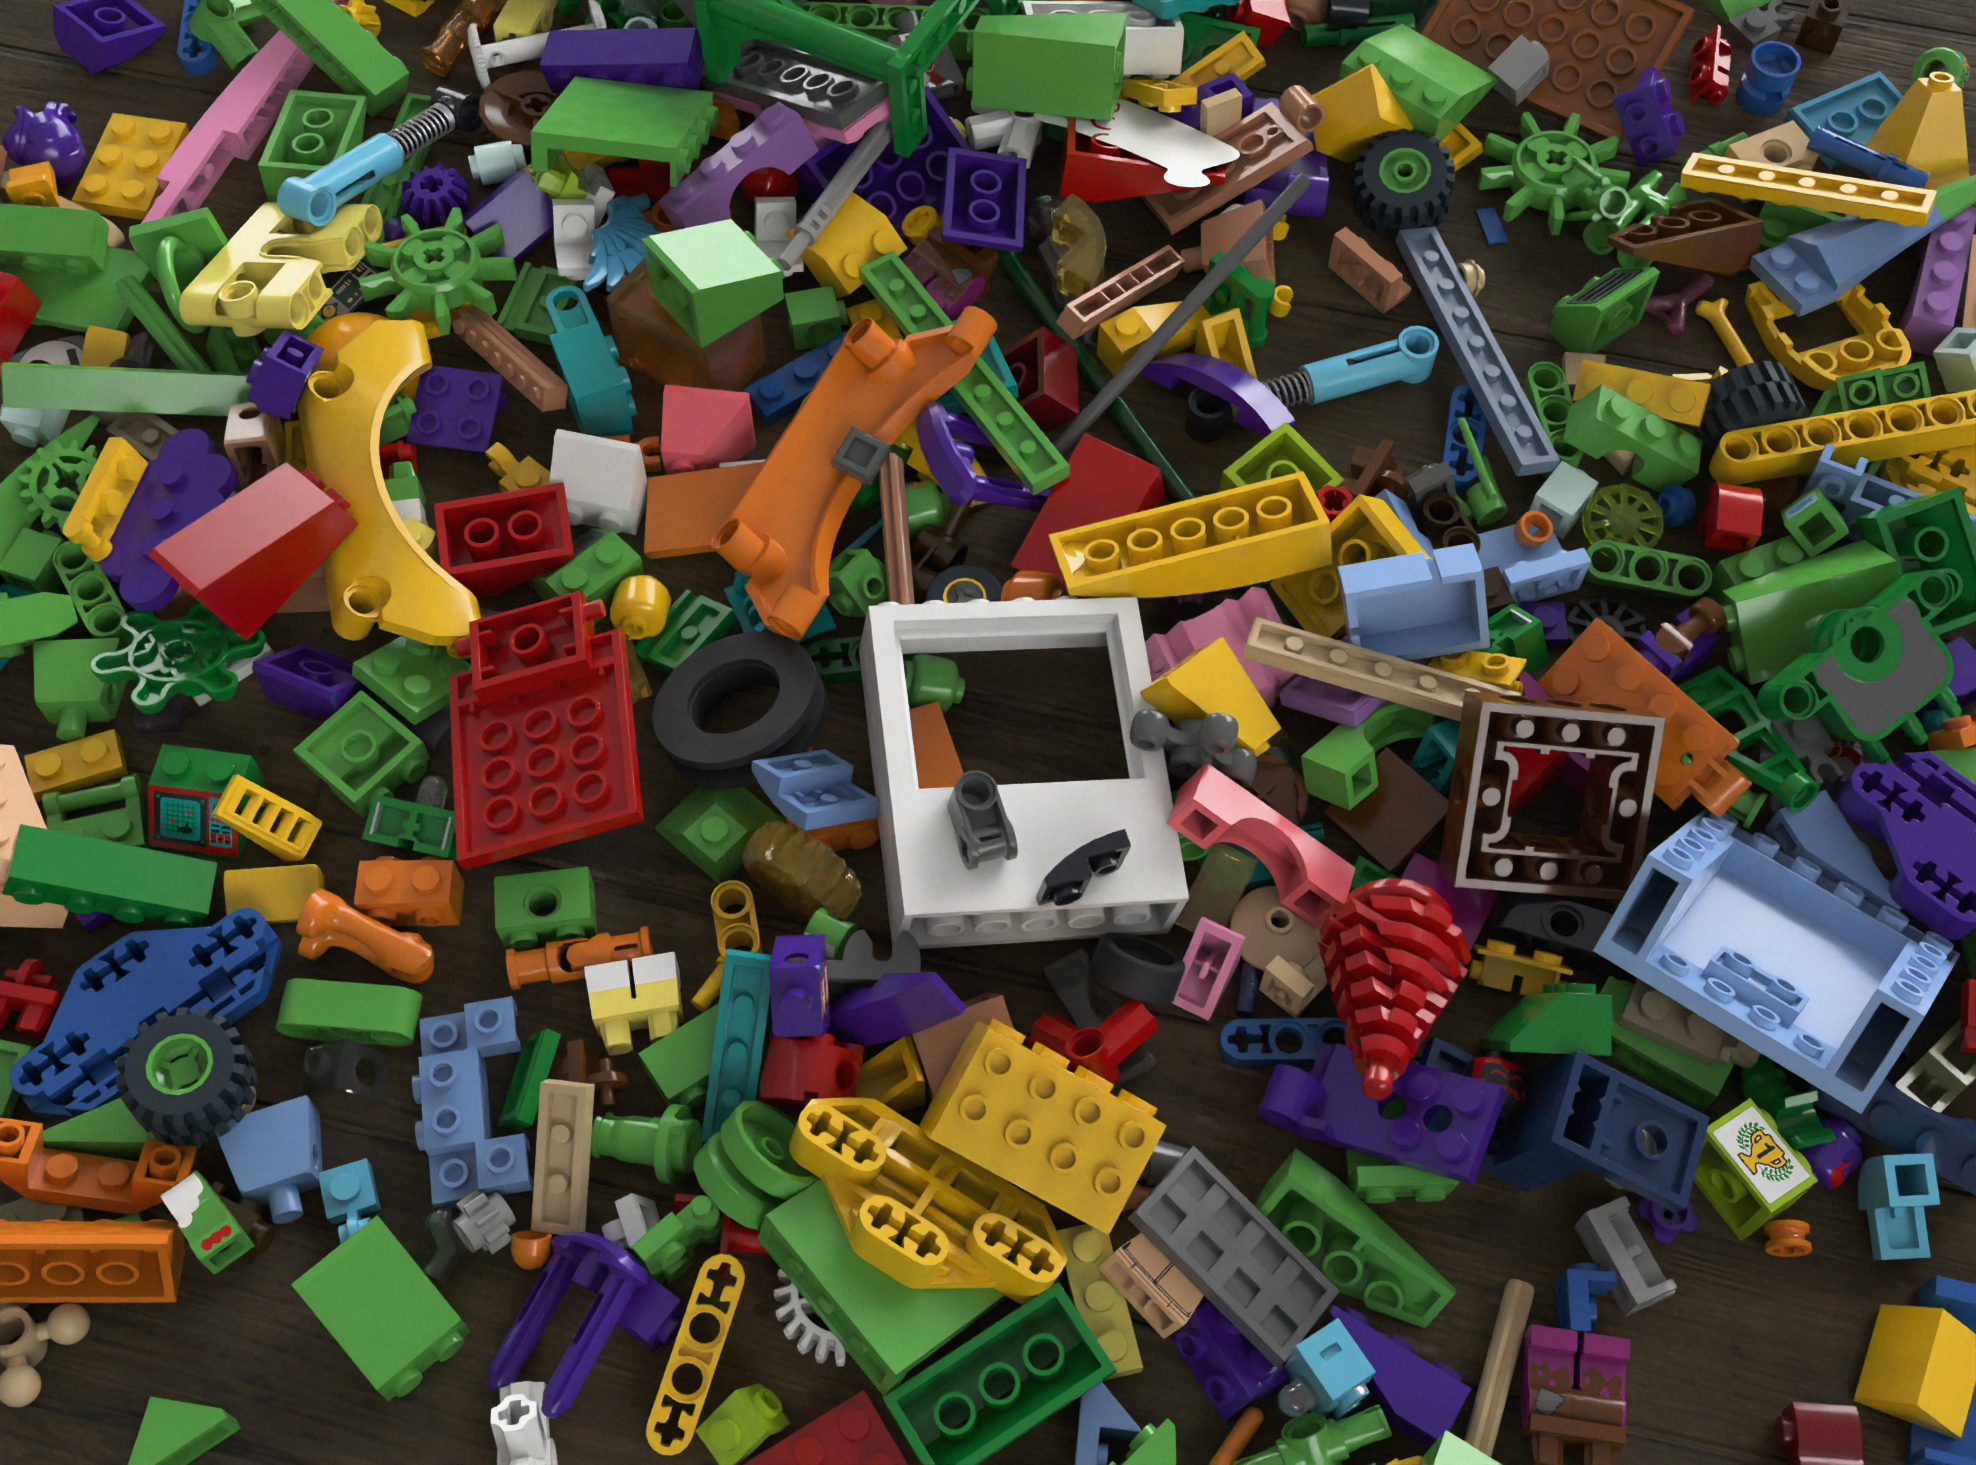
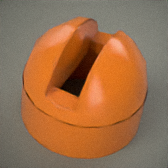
M1539 511L1525 513L1517 521L1514 529L1515 539L1526 548H1536L1543 545L1553 532L1550 519ZM1531 524L1538 528L1532 536L1527 532Z
M531 1230L513 1233L511 1235V1254L516 1264L523 1269L531 1271L541 1268L551 1255L552 1246L550 1243L552 1241V1234Z

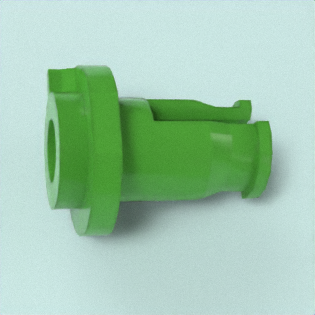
M679 1104L670 1105L665 1110L662 1118L635 1115L618 1117L614 1116L611 1112H607L605 1119L600 1116L596 1117L591 1134V1153L594 1158H600L603 1155L614 1157L623 1162L652 1166L658 1181L662 1184L670 1185L679 1184L686 1174H690L694 1170V1156L702 1146L701 1124L693 1118L689 1106Z

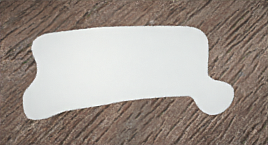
M1121 98L1118 99V103L1121 105L1119 111L1114 112L1112 116L1115 120H1095L1097 125L1111 128V130H1103L1093 126L1091 119L1076 117V132L1089 137L1098 133L1109 134V136H1097L1095 139L1132 152L1167 168L1168 171L1165 173L1164 179L1166 182L1177 186H1206L1210 183V179L1203 175L1201 170L1234 161L1240 156V153L1234 147L1159 112ZM1034 113L1033 117L1045 123L1067 128L1068 116Z

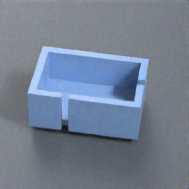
M1470 543L1432 550L1433 558L1429 559L1425 558L1424 552L1338 566L1347 643L1408 661L1489 648L1490 639L1484 570L1474 544Z

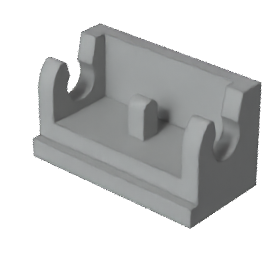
M1626 1196L1586 1211L1574 1225L1594 1263L1600 1265L1601 1271L1617 1273V1284L1610 1289V1292L1624 1317L1672 1296L1676 1292L1675 1289L1678 1288L1673 1278L1666 1280L1628 1213V1207L1631 1205Z

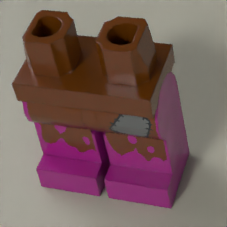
M935 227L928 233V239L920 241L902 262L948 318L954 321L959 318L965 307L972 306L979 296L982 297L990 290L989 277L999 266V254L993 248L980 247L973 254L968 250L972 245L942 241L941 230Z
M1533 1324L1529 1326L1523 1334L1520 1346V1415L1522 1424L1520 1425L1519 1442L1528 1443L1530 1465H1563V1448L1580 1451V1465H1615L1616 1452L1626 1444V1428H1624L1626 1419L1625 1383L1626 1363L1630 1360L1631 1339L1584 1332L1577 1340L1578 1331Z

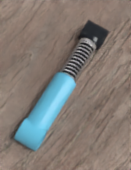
M445 85L438 87L431 96L428 109L415 115L386 134H376L304 179L295 176L287 178L278 190L277 203L280 211L285 216L315 226L327 225L332 220L337 207L400 169L404 160L432 144V142L437 141L442 136H445L446 133H453L458 129L469 133L476 131L482 123L479 117L480 96Z
M1410 326L1400 333L1398 339L1300 366L1298 372H1294L1293 375L1287 374L1286 377L1282 375L1279 379L1275 377L1272 381L1268 379L1266 382L1261 381V383L1286 408H1288L1289 404L1294 406L1296 402L1301 404L1302 400L1309 405H1314L1398 380L1408 383H1420L1431 375L1439 347V340L1436 334L1426 327ZM1197 387L1190 393L1188 398L1185 430L1192 439L1198 442H1214L1221 438L1226 427L1236 423L1239 407Z

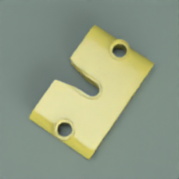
M265 202L183 291L179 301L181 318L187 325L231 327L233 333L240 337L257 335L266 328L302 330L333 294L332 289L326 288L321 274L353 270L366 254L364 249L366 242L375 243L379 239L383 228V219L379 208L373 204H342L336 208L332 220L327 225L320 227L285 216L280 211L277 202Z

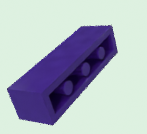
M696 28L549 31L539 66L551 92L562 93L575 76L698 90L705 63L702 57L700 37Z

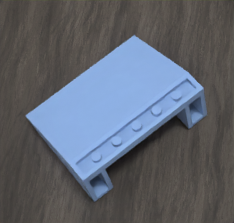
M1705 808L1647 855L1593 951L1862 1114L1924 1019L1958 960L1960 953L1953 950L1954 945L1942 935L1933 931H1927L1925 934L1909 925V919L1900 911L1889 906L1880 908L1864 899L1865 893L1856 886L1845 881L1836 883L1821 874L1822 869L1814 862L1803 857H1796L1794 859L1779 850L1780 845L1772 838L1761 833H1754L1752 835L1737 826L1738 821L1730 814L1725 812L1719 818Z

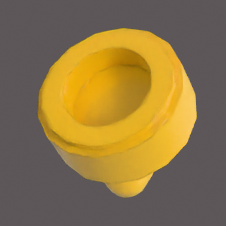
M924 205L913 209L902 222L903 234L913 245L928 239V233L935 227L941 230L940 216L931 206Z

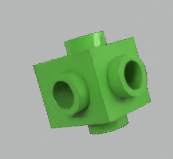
M845 549L830 563L829 592L831 596L829 601L832 606L844 616L866 617L868 606H877L880 603L886 602L888 598L886 566L879 559L873 557L868 549Z

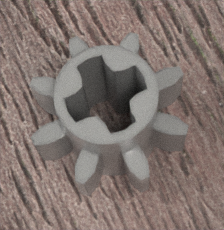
M475 1190L456 1203L461 1212L459 1213L460 1217L455 1219L452 1225L461 1241L472 1253L482 1247L484 1251L489 1250L493 1255L511 1242V1237L508 1234L510 1231L509 1227L516 1223V1218L509 1205L497 1192H493L486 1197L484 1193L480 1194Z

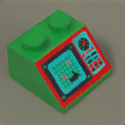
M162 744L148 784L149 847L154 850L240 861L247 837L211 814L233 775L238 774L264 788L266 779L251 755ZM244 794L234 813L241 815L250 797Z

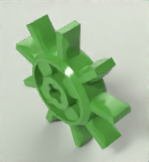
M1524 112L1521 115L1518 129L1523 141L1519 144L1491 132L1486 137L1483 154L1508 165L1481 168L1477 184L1478 189L1488 190L1510 187L1514 195L1506 202L1503 220L1509 223L1520 215L1525 208L1530 206L1538 210L1548 211L1547 223L1550 234L1559 235L1564 222L1565 211L1576 207L1582 211H1589L1591 209L1590 196L1593 189L1597 187L1596 182L1572 162L1574 155H1578L1581 159L1585 160L1602 176L1608 177L1611 184L1626 190L1630 172L1598 167L1599 163L1615 157L1619 139L1616 136H1612L1589 146L1585 141L1577 137L1580 114L1572 112L1564 123L1563 131L1541 132L1531 113Z
M452 208L444 228H432L423 231L419 229L418 223L409 214L400 216L405 240L397 248L369 241L364 245L370 265L390 269L389 271L358 279L365 302L398 293V296L385 309L388 320H406L416 309L433 311V317L441 335L450 333L451 316L449 309L461 306L466 302H470L490 316L497 312L493 294L482 287L484 281H517V271L513 257L484 258L506 245L502 227L496 223L469 238L463 234L465 224L461 208Z

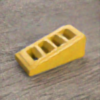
M238 774L232 776L211 814L285 862L302 860L322 825V821L311 813ZM245 794L250 799L241 815H238L234 812ZM262 805L265 809L259 821L255 824L252 820ZM279 816L282 819L276 831L272 833L270 829L276 817Z

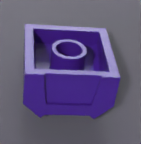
M71 0L53 5V32L62 52H67L86 67L91 75L109 70L126 62L146 49L169 29V27L134 0Z

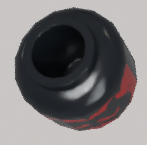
M1498 1050L1485 1051L1483 1057L1467 1062L1463 1069V1076L1499 1084L1504 1088L1507 1094L1494 1128L1508 1127L1511 1121L1518 1119L1525 1111L1528 1088V1074L1526 1070L1518 1063L1513 1062L1512 1055Z

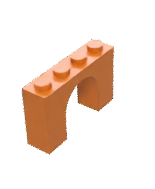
M939 702L909 709L919 789L954 787L957 779L964 772ZM781 812L797 863L805 860L810 862L822 861L830 857L833 852L850 847L853 849H864L880 839L878 817L804 831Z

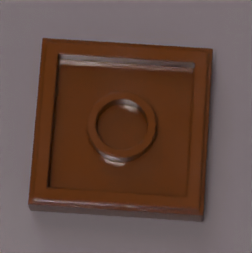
M1386 747L1375 758L1379 786L1350 811L1331 804L1324 813L1385 870L1394 874L1446 820L1448 800L1393 751Z

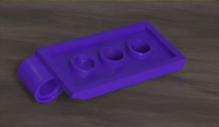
M1255 98L1253 113L1270 102L1279 108V99ZM1313 131L1306 133L1304 136L1312 142L1314 150L1294 161L1290 166L1261 181L1255 187L1246 190L1244 205L1262 199L1267 209L1297 175L1303 173L1311 180L1312 185L1285 214L1322 218L1324 216L1329 184L1327 155L1316 151Z
M1338 1043L1322 1044L1311 1074L1289 1065L1279 1064L1275 1066L1257 1110L1258 1114L1268 1122L1287 1129L1294 1135L1474 1185L1507 1094L1502 1085L1409 1062L1403 1075L1400 1074L1393 1081L1392 1092L1388 1098L1373 1100L1363 1094L1361 1089L1362 1076L1357 1073L1354 1067L1351 1051L1347 1049L1346 1045ZM1396 1100L1406 1102L1405 1112L1399 1118L1394 1120L1383 1118V1111L1390 1102ZM1447 1112L1453 1115L1452 1123L1446 1130L1442 1132L1429 1131V1122L1436 1114Z

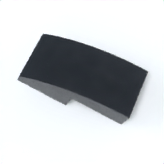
M1125 829L1094 839L1061 860L1043 879L1036 895L1038 905L1054 902L1057 906H1063L1073 903L1083 896L1093 874L1096 877H1100L1118 870L1131 848V843Z

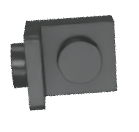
M1446 461L1440 464L1432 463L1405 477L1409 490L1407 499L1418 517L1420 516L1424 501L1433 493H1448L1456 498L1454 473Z

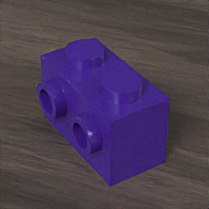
M284 330L272 348L265 346L259 360L256 359L245 382L252 385V388L246 400L256 404V407L267 415L274 417L282 416L288 419L300 400L308 378L314 373L324 349Z

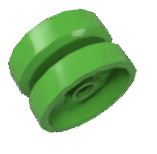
M757 1100L743 1101L736 1107L721 1125V1131L716 1132L696 1153L693 1169L701 1188L723 1213L745 1227L760 1231L767 1213L817 1182L820 1178L794 1161L789 1152V1143L797 1123L774 1106Z

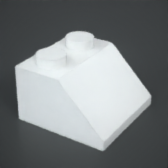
M557 429L554 435L549 485L564 483L570 525L584 524L605 530H613L616 534L623 532L636 535L647 504L648 485L640 445Z

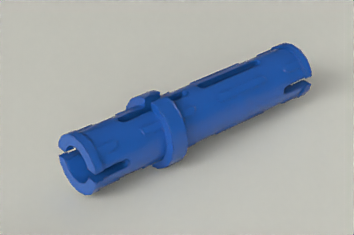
M1821 125L1817 126L1806 147L1808 150L1822 154L1838 163L1875 178L1877 182L1923 189L1930 176L1928 172L1916 169L1897 160L1898 156L1893 153L1886 155L1845 136L1836 134Z

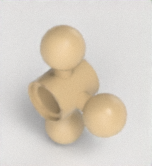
M0 1303V1362L7 1368L0 1375V1400L5 1405L16 1408L23 1407L33 1402L39 1395L41 1377L33 1367L44 1358L48 1348L47 1339L51 1338L56 1343L62 1345H71L85 1337L90 1328V1316L81 1305L76 1303L59 1305L50 1313L47 1321L36 1324L27 1311H25L31 1303ZM22 1334L16 1342L9 1344L13 1338Z

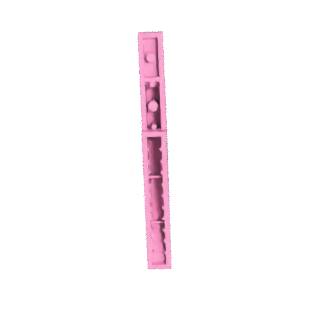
M349 0L331 1L337 6L339 4L348 6ZM281 30L263 46L225 88L167 161L156 177L162 194L155 199L153 207L141 223L199 209L234 157L246 161L249 160L279 116L289 90H296L314 64Z

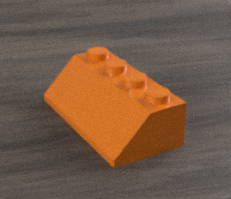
M0 1219V1303L176 1302L185 1256L184 1238L182 1231L178 1227L179 1223L168 1222L162 1219H152L147 1222H116L110 1219H99L94 1222L61 1221L57 1219H45L42 1221H7Z

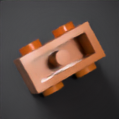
M434 855L423 857L422 860H401L393 856H380L371 861H359L354 905L360 913L388 927L460 925L464 881L454 860Z

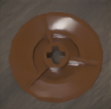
M521 70L503 75L488 85L480 97L479 117L490 133L503 141H511L512 144H522L523 149L531 151L530 131L561 93L551 92L542 70Z

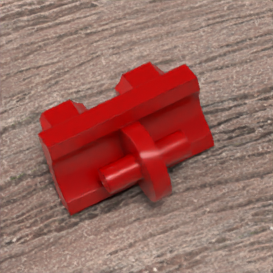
M28 958L21 964L19 969L8 968L4 974L5 981L0 980V1031H3L11 1011L20 1012L21 1015L15 1029L20 1034L29 1038L44 1040L61 1004L60 994L52 990L55 987L56 978L45 975L43 961Z

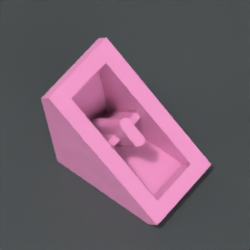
M1202 916L1183 958L1185 972L1174 1001L1171 1003L1209 1021L1239 964L1246 937Z

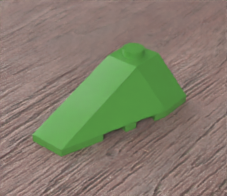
M1297 1148L1291 1152L1269 1179L1254 1203V1206L1339 1290V1293L1364 1301L1369 1309L1426 1328L1456 1294L1455 1287L1345 1184Z

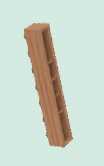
M1168 244L1067 304L1056 322L1065 333L1075 340L1173 280L1186 261Z
M477 307L456 310V318L453 321L454 332L542 412L566 409L568 384L484 311Z

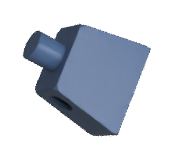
M307 1095L248 1113L239 1123L234 1119H230L225 1123L230 1131L221 1137L215 1130L235 1182L243 1197L259 1206L269 1204L272 1220L276 1224L289 1223L303 1216L299 1193L318 1188L320 1186L318 1173L322 1172L320 1114Z

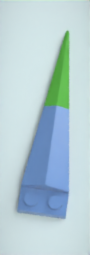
M1976 175L1930 189L1937 191L1935 205L1925 227L1916 225L1902 226L1896 222L1879 219H1860L1851 215L1787 236L1785 243L1753 255L1749 269L1798 317L1832 304L1913 243L1976 203Z

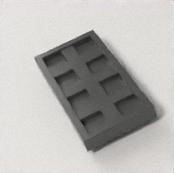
M1194 1145L1179 1158L1127 1218L1275 1367L1281 1365L1289 1358L1295 1346L1302 1341L1339 1293V1290Z

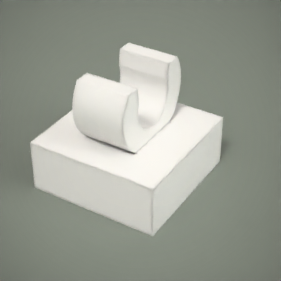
M633 1193L616 1200L615 1205L620 1219L602 1226V1231L606 1239L615 1244L617 1243L623 1249H632L631 1246L660 1221L655 1202Z

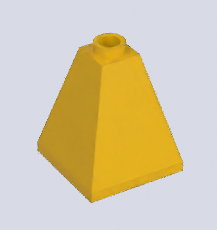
M1932 72L1929 78H1917L1865 144L1868 148L1886 155L1893 153L1898 156L1897 160L1930 173L1923 189L1930 190L1970 177L1962 90L1954 83V77L1945 72Z

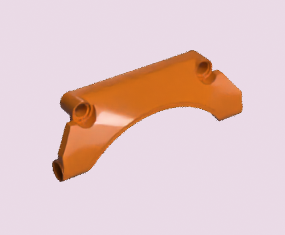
M967 306L955 324L910 334L903 341L900 338L891 339L871 317H866L856 322L846 333L838 351L724 524L714 534L711 540L712 549L741 575L751 576L745 585V589L764 625L774 634H779L793 640H801L830 595L829 566L835 539L854 497L863 484L836 470L831 464V460L851 427L853 426L891 446L928 405L937 400L972 370L997 330L996 321L986 311L975 306Z

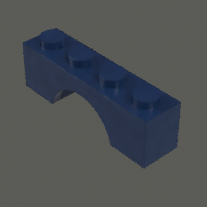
M1886 1078L1862 1114L1808 1081L1805 1082L1804 1091L1809 1089L1817 1090L1818 1101L1813 1102V1104L1902 1154L1933 1153L1937 1174L1976 1195L1975 1121L1967 1117H1950L1932 1110L1900 1091Z

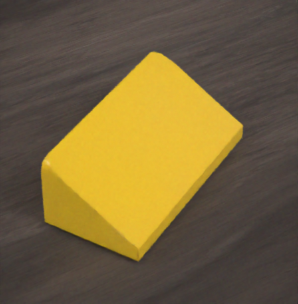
M316 864L224 871L226 916L241 908H251L257 910L268 924L298 922L299 916L310 896L318 889L325 890V876Z

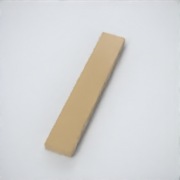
M1256 616L1242 657L1459 722L1461 720L1465 691L1521 695V693Z

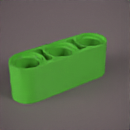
M1544 361L1535 363L1528 371L1522 390L1560 459L1559 464L1561 461H1564L1570 466L1578 468L1584 452L1563 441L1569 407L1574 404L1565 374L1554 363ZM1553 472L1541 474L1544 478L1548 479Z
M69 540L59 545L53 554V564L94 639L120 638L126 648L130 646L133 639L121 628V619L128 612L111 580L101 571L98 562L92 561L83 553L81 544H74Z
M1600 540L1586 549L1590 560L1594 552L1606 553L1611 560L1609 572L1597 571L1593 567L1592 562L1590 563L1584 578L1594 584L1678 601H1688L1703 594L1712 582V571L1709 565L1704 560L1696 557L1611 540ZM1638 560L1647 561L1653 566L1654 577L1652 581L1641 580L1636 575L1635 564ZM1681 569L1691 570L1696 575L1697 586L1695 590L1685 589L1680 584L1678 574Z
M294 978L288 980L285 984L275 1028L279 1033L300 1039L397 1047L410 1046L414 1043L423 996L413 989L400 986Z

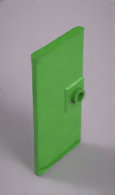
M108 246L106 249L104 272L88 271L86 275H75L56 268H47L46 272H34L15 265H6L5 269H0L1 272L19 277L42 302L40 309L31 322L32 325H48L87 332L90 325L125 332L135 314L117 294L116 282L127 275H132L137 278L148 292L156 279L139 252Z

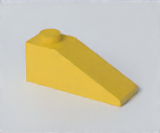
M1182 301L1132 307L1099 324L1097 355L1113 376L1116 375ZM1203 305L1197 309L1152 360L1178 353L1196 344L1199 320L1211 317Z

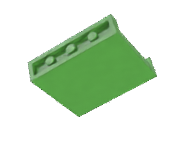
M575 76L530 131L532 171L549 172L565 150L670 162V187L676 188L684 174H689L693 160L699 158L700 149L703 144H708L709 135L712 130L716 131L719 110L718 107L713 106V92Z
M821 1179L767 1213L757 1240L883 1396L899 1387L909 1370L1008 1298L995 1288L912 1289L902 1285L853 1252ZM897 1238L895 1244L900 1246L902 1240ZM1009 1255L1007 1260L1013 1263L1015 1258Z

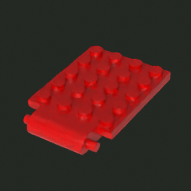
M581 591L562 595L469 622L470 636L455 640V648L459 657L471 655V670L449 676L456 858L464 870L644 821L626 636L620 628L595 635L593 620L606 616V609L601 599L588 602Z

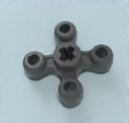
M1142 709L1135 714L1130 728V741L1135 747L1145 751H1158L1163 748L1169 784H1178L1184 778H1191L1206 762L1242 788L1249 787L1255 778L1257 769L1256 755L1248 749L1235 747L1239 726L1234 717L1225 713L1214 712L1207 714L1203 720L1184 719L1178 723L1177 729L1169 726L1168 717L1159 711Z

